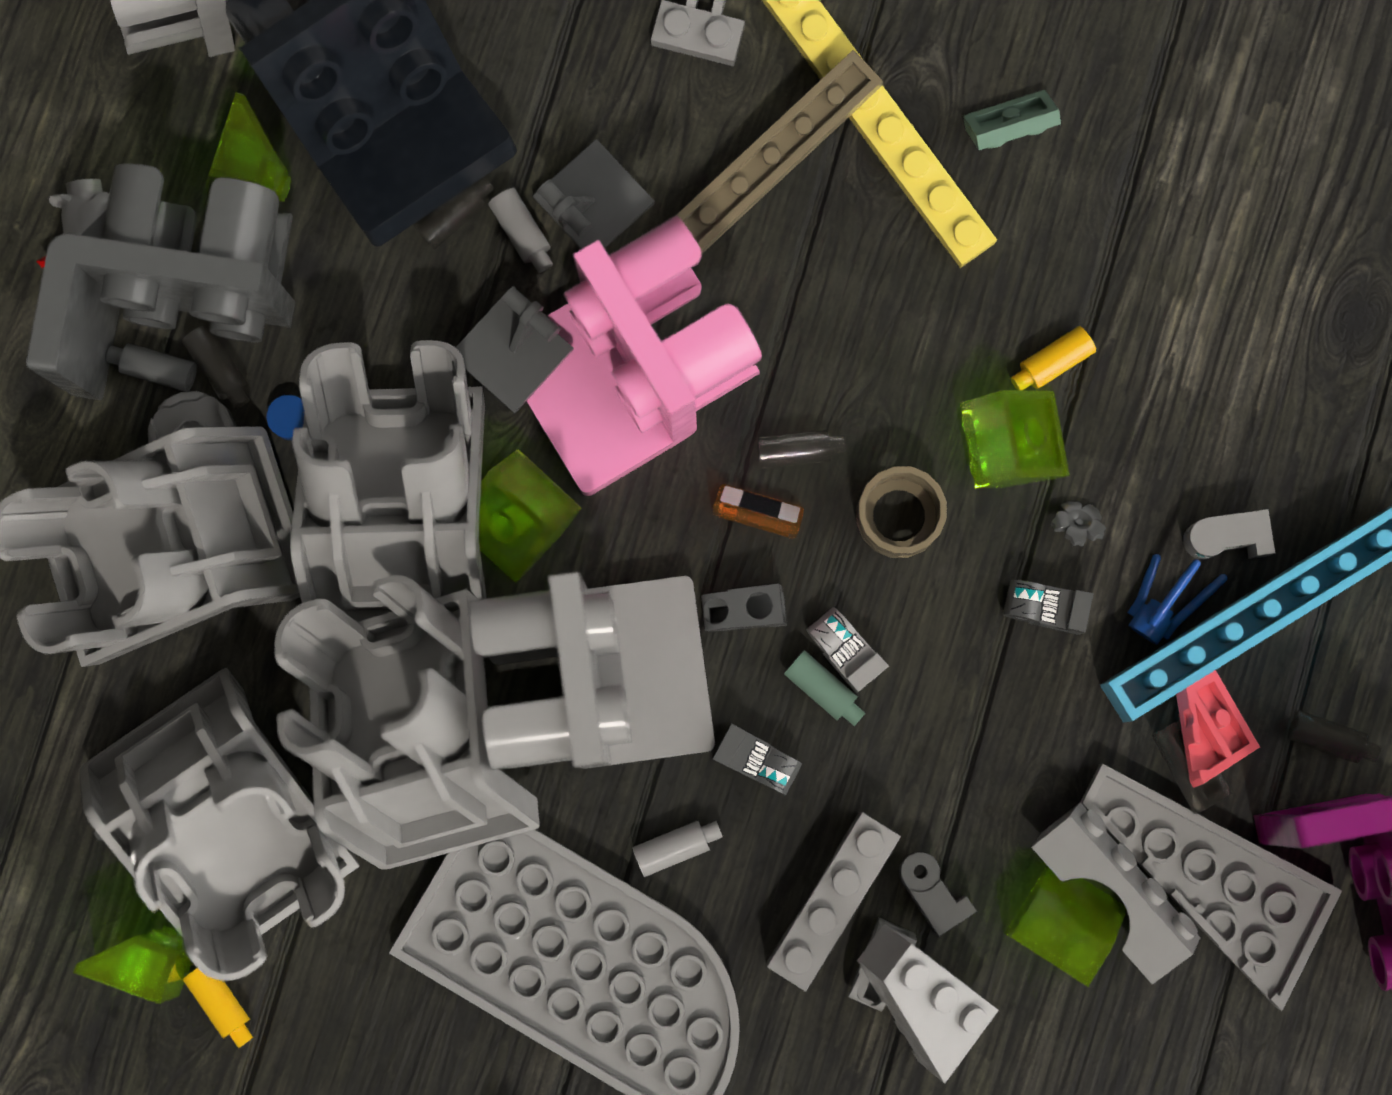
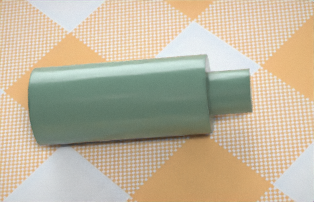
M805 650L784 673L786 677L835 720L843 716L855 726L865 715V712L854 703L858 696Z

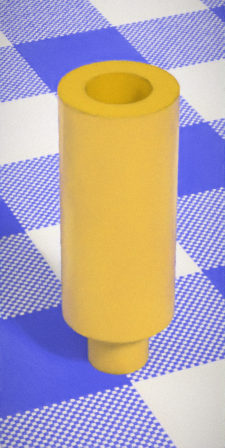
M1078 326L1021 362L1020 367L1022 371L1010 378L1011 382L1018 392L1031 385L1035 389H1039L1094 354L1096 347L1085 329Z
M198 968L183 978L184 983L222 1038L230 1035L238 1048L254 1038L245 1025L250 1018L224 980L211 978Z

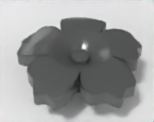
M1066 501L1060 504V511L1056 513L1055 518L1051 522L1055 532L1066 531L1065 538L1070 540L1073 546H1084L1086 538L1091 541L1103 539L1106 527L1100 522L1102 516L1099 509L1091 504L1085 505L1082 509L1080 502Z

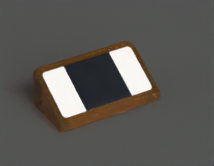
M722 484L713 506V514L719 518L794 539L797 537L804 508Z

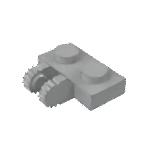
M665 0L661 1L651 38L652 46L734 66L745 21L722 15L726 0H714L712 12L697 9L699 0H687L686 6Z

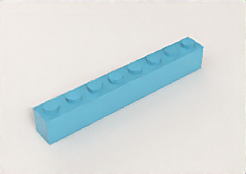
M1392 505L1100 684L1123 723L1134 721L1391 562Z

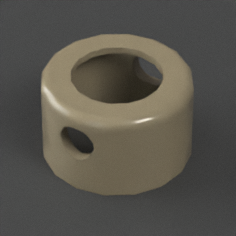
M894 466L879 472L866 484L856 506V524L863 540L875 552L890 558H909L924 552L941 534L947 519V501L940 485L928 473L914 467ZM891 491H906L913 494L921 502L924 509V523L921 531L906 541H893L884 537L877 530L873 521V510L877 501L884 494Z

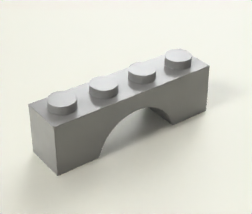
M1079 802L1039 835L1031 848L1061 881L1074 878L1092 879L1105 884L1121 898L1128 911L1130 920L1128 939L1122 951L1151 984H1154L1193 955L1200 940L1193 921L1186 914L1176 911L1168 902L1163 887L1153 878L1148 879L1137 867V862L1132 852L1123 844H1117L1106 832V825L1096 812L1087 810Z
M859 812L837 847L818 884L766 962L767 967L802 990L807 991L901 836L863 812Z

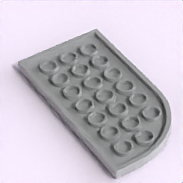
M536 829L448 853L389 952L392 956L625 1095H723L732 1076L739 1047V1012L730 976L711 943L695 926L672 909Z

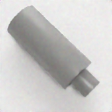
M515 188L507 189L491 199L488 205L524 263L532 262L538 273L549 269L553 263L546 252L549 251L551 246Z
M697 820L636 845L632 849L641 872L646 877L710 851L708 843L723 836L717 821L701 827Z

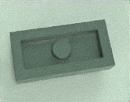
M1045 90L963 115L965 129L978 150L997 148L1007 141L1026 135H1037L1043 133L1048 128L1061 124L1059 109Z

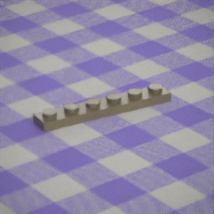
M854 50L676 215L683 221L700 247L701 255L883 86V80Z

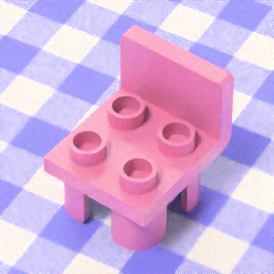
M674 216L609 256L599 240L575 253L574 259L580 284L564 292L568 304L547 316L557 326L561 327L558 334L574 350L526 402L580 492L585 496L595 494L691 436L697 430L696 411L760 374L759 369L754 365L762 358L760 349L745 320L733 305H723L663 342L660 341L651 326L653 323L697 298L702 289L699 279L692 270V267L697 265L701 259V250L686 225L678 216Z

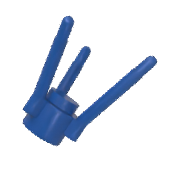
M1154 554L1136 600L1127 612L1133 617L1128 626L1155 645H1158L1162 638L1168 640L1175 629L1227 581V575H1219L1170 620L1174 614L1170 610L1171 606L1190 582L1192 576L1200 567L1201 562L1198 559L1191 562L1162 603L1151 599L1146 605L1145 602L1161 560L1159 554Z

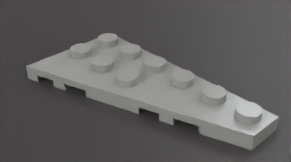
M1100 764L1080 802L1087 810H1093L1102 818L1106 825V831L1116 842L1123 844L1132 852L1140 867L1163 887L1166 894L1263 995L1278 1010L1282 1011L1342 890L1116 770Z

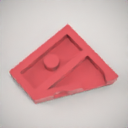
M1216 670L1176 694L1189 780L1193 788L1206 783L1260 748Z

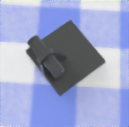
M597 139L555 177L544 182L537 190V193L533 195L534 200L581 250L597 240L600 241L605 249L655 204V201Z
M513 286L455 348L463 356L465 370L515 414L568 357L574 348L558 334L561 327L557 326L542 312L544 307L537 301L531 303Z

